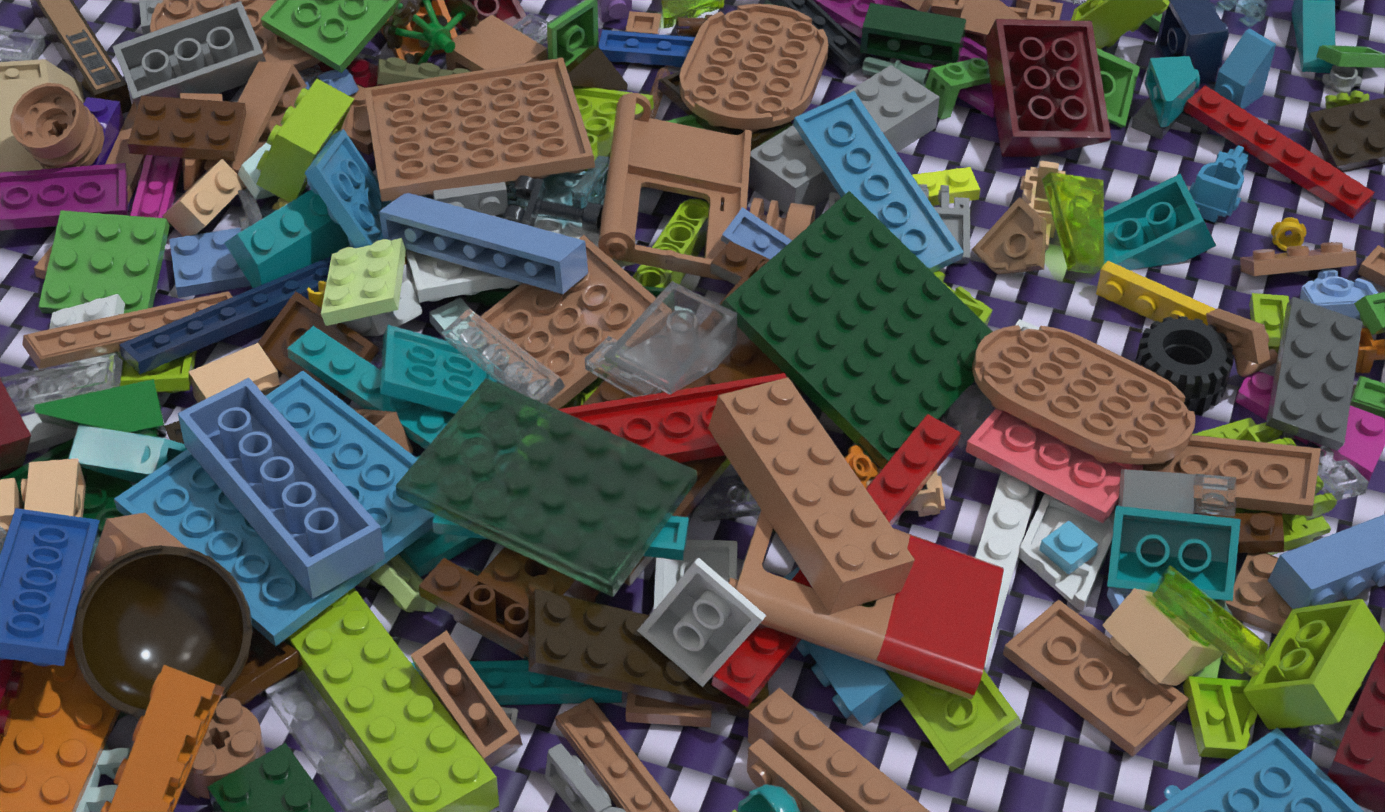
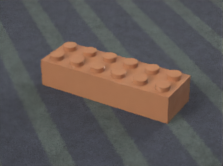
M789 377L718 395L709 423V431L829 614L901 592L915 559Z

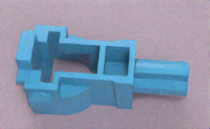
M1238 145L1235 150L1230 149L1228 153L1220 151L1215 163L1204 165L1199 171L1195 183H1192L1189 192L1203 219L1216 222L1218 216H1231L1240 204L1241 198L1239 196L1249 154L1243 153L1244 147Z

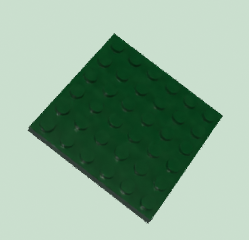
M850 191L731 293L718 307L856 445L860 446L881 469L885 467L927 414L939 419L975 381L972 367L977 347L985 336L993 332Z

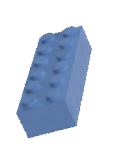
M250 378L178 413L185 447L312 599L385 559L381 526Z

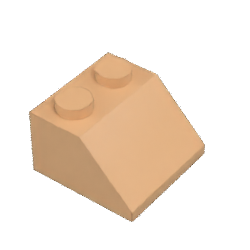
M1134 588L1102 625L1112 635L1110 638L1112 645L1126 656L1131 654L1141 664L1138 667L1140 673L1155 685L1161 683L1177 686L1185 681L1188 676L1194 675L1220 658L1225 652L1168 596Z

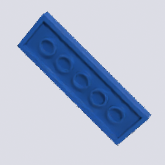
M15 508L0 554V660L27 661L38 666H64L78 605L82 597L98 535L100 520Z

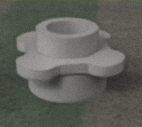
M1333 65L1330 74L1323 75L1322 82L1330 85L1336 92L1350 93L1353 87L1362 84V78L1358 76V71L1355 67Z

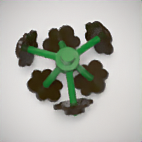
M401 0L395 7L394 15L389 17L384 26L383 35L385 40H387V47L389 49L400 48L403 36L419 39V45L422 48H427L425 53L418 52L414 55L407 53L404 57L405 61L415 65L432 63L428 60L434 51L443 49L446 53H451L455 49L456 44L451 40L450 30L458 23L467 30L479 24L476 7L467 0H448L447 5L451 10L450 15L453 19L447 22L444 16L435 14L431 4L434 0ZM420 7H425L428 14H425L421 19L416 13ZM411 20L416 23L413 31L406 30V25Z

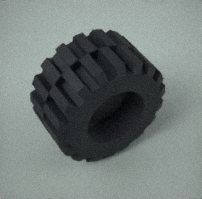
M1179 316L1178 319L1167 317L1163 319V323L1155 321L1151 324L1150 329L1146 328L1144 330L1142 338H1140L1135 363L1153 371L1176 386L1186 397L1184 404L1189 411H1194L1195 414V411L1199 410L1203 413L1209 410L1210 405L1216 406L1220 402L1221 397L1224 396L1234 362V355L1232 354L1234 349L1231 343H1227V336L1224 333H1218L1216 331L1217 327L1212 324L1206 325L1203 323V320L1197 318L1190 320L1186 316Z

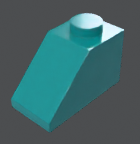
M1189 56L1150 58L1145 87L1160 127H1167L1183 112L1185 104L1193 96L1194 90L1199 88V71L1194 69Z

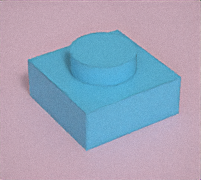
M1067 521L1041 540L1039 551L1069 575L1097 554L1099 544L1071 521Z

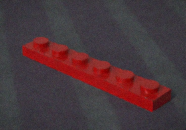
M1206 85L1187 100L1184 112L1237 146L1244 147L1245 151L1352 219L1371 201L1375 193Z

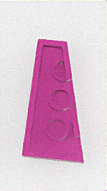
M1258 371L1245 377L1235 402L1267 421L1274 376ZM1350 405L1344 445L1336 451L1317 443L1314 444L1328 452L1327 458L1339 465L1346 462L1358 470L1357 476L1369 482L1385 448V418ZM1294 436V438L1298 439L1306 445L1310 442L1306 439Z

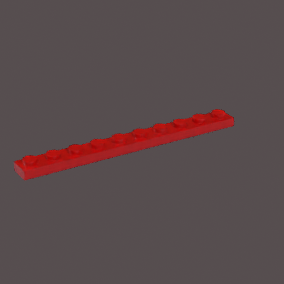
M929 414L926 415L866 488L891 526L959 442L961 432ZM801 570L791 580L812 588ZM759 624L713 675L711 685L748 707L801 639Z

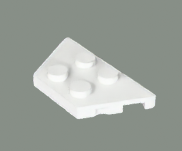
M1045 493L1020 546L1018 557L1076 609L1083 611L1112 544L1115 509L1106 521L1101 523ZM1067 521H1071L1099 544L1097 554L1069 575L1039 551L1041 540Z

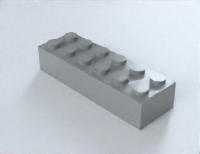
M892 65L843 94L846 95L855 91L896 153L936 128L940 97ZM793 125L753 149L750 153L748 186L769 202L771 200L778 201L779 209L786 214L791 203L815 206L829 197L830 192H837Z

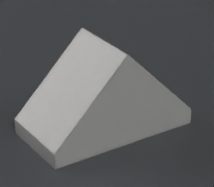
M1121 469L1118 506L1194 514L1196 475Z

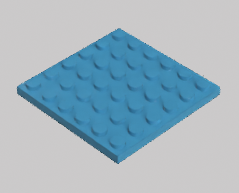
M301 371L267 394L266 397L381 526L385 559L312 599L188 449L114 499L117 510L124 516L139 513L148 514L184 546L213 558L229 571L239 583L250 607L252 626L275 646L432 529L441 490L460 492L304 371Z

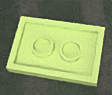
M402 238L394 240L382 239L374 242L372 245L359 248L347 247L332 254L321 316L326 326L398 310L406 248Z

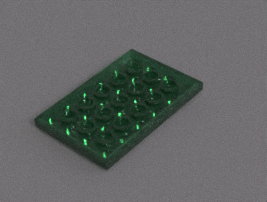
M485 378L395 487L397 497L613 597L697 482V471Z

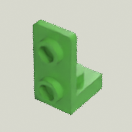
M972 58L930 69L925 88L940 97L937 117L940 119L951 117L960 89L991 82L988 62L981 58Z

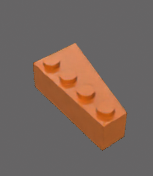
M163 665L162 671L157 676L149 697L151 700L144 716H141L132 736L134 744L129 758L123 759L116 773L114 784L118 785L112 803L106 801L101 812H174L221 699L224 687Z

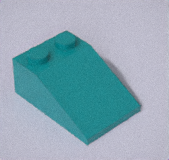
M1181 174L1084 221L1103 264L1110 261L1128 270L1185 262L1216 246Z

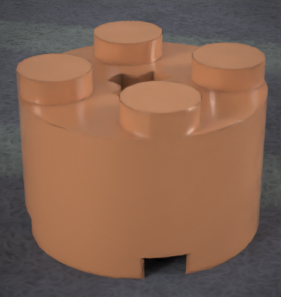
M225 698L219 701L184 787L192 796L200 799L199 796L210 799L207 786L266 754L257 718L250 710L241 706L238 700Z

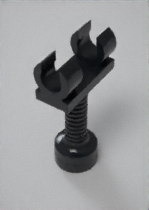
M520 175L517 178L513 187L516 189L515 195L529 200L527 209L525 210L514 205L507 206L503 218L534 227L537 216L541 213L579 221L582 223V229L595 233L600 231L603 204L588 202L586 207L581 208L546 200L543 201L546 193L543 179L537 178L535 180L524 175Z

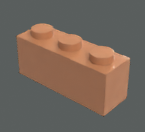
M447 630L411 654L415 668L489 768L523 746L520 733Z

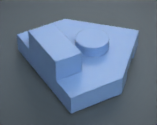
M1327 268L1322 269L1314 281L1310 280L1301 287L1300 299L1361 321L1360 313L1354 303L1364 296L1377 294L1378 292L1369 281L1357 278L1355 282L1338 277L1337 270Z

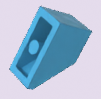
M1250 28L1246 30L1218 71L1214 91L1242 109L1262 97L1276 44Z

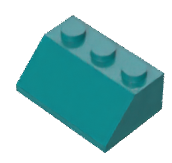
M312 190L224 242L252 288L328 258L343 248L350 247L348 236L340 224L337 225L330 218L327 205L320 195L315 194Z
M1116 506L1107 587L1129 590L1136 588L1154 593L1233 601L1241 519Z

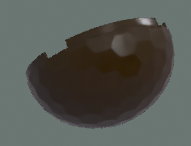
M157 545L141 548L111 562L99 572L86 588L78 605L73 628L75 657L86 682L98 696L114 709L133 717L141 718L146 713L151 700L149 697L157 676L161 673L163 665L225 688L222 696L225 695L238 680L248 660L253 632L251 611L239 583L229 571L213 558L199 551L184 547Z

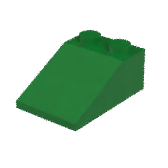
M154 379L34 405L35 413L43 423L77 430L78 425H85L154 437L167 435Z

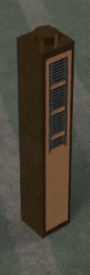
M30 0L33 13L74 78L81 82L85 96L120 101L122 114L129 112L132 104L127 83L74 1Z

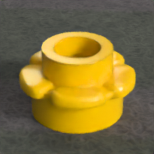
M1285 218L1283 221L1276 222L1271 229V235H1273L1272 242L1284 251H1287V247L1301 246L1306 236V227L1304 224H1300L1296 218ZM1286 231H1291V232H1292V233L1289 234V235H1285V232H1286Z

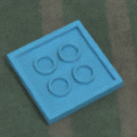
M342 129L331 136L305 171V175L311 190L315 194L320 195L327 205L330 218L337 225L340 224L348 236L350 247L359 248L372 245L374 242L383 239L379 211L389 205L391 201L382 202L378 179L345 130Z

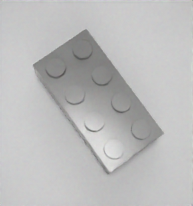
M241 1L112 46L137 108L141 95L180 98V93L219 94L247 84L258 61L266 62Z

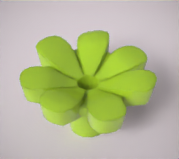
M1357 90L1352 91L1350 96L1348 93H1339L1336 96L1327 95L1325 96L1326 109L1369 101L1370 95L1363 94V92Z

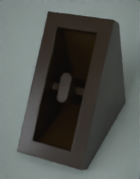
M590 46L566 67L572 86L627 91V82L599 47Z

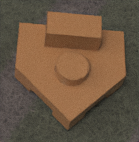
M1019 197L972 248V251L998 275L1044 270L1047 222Z

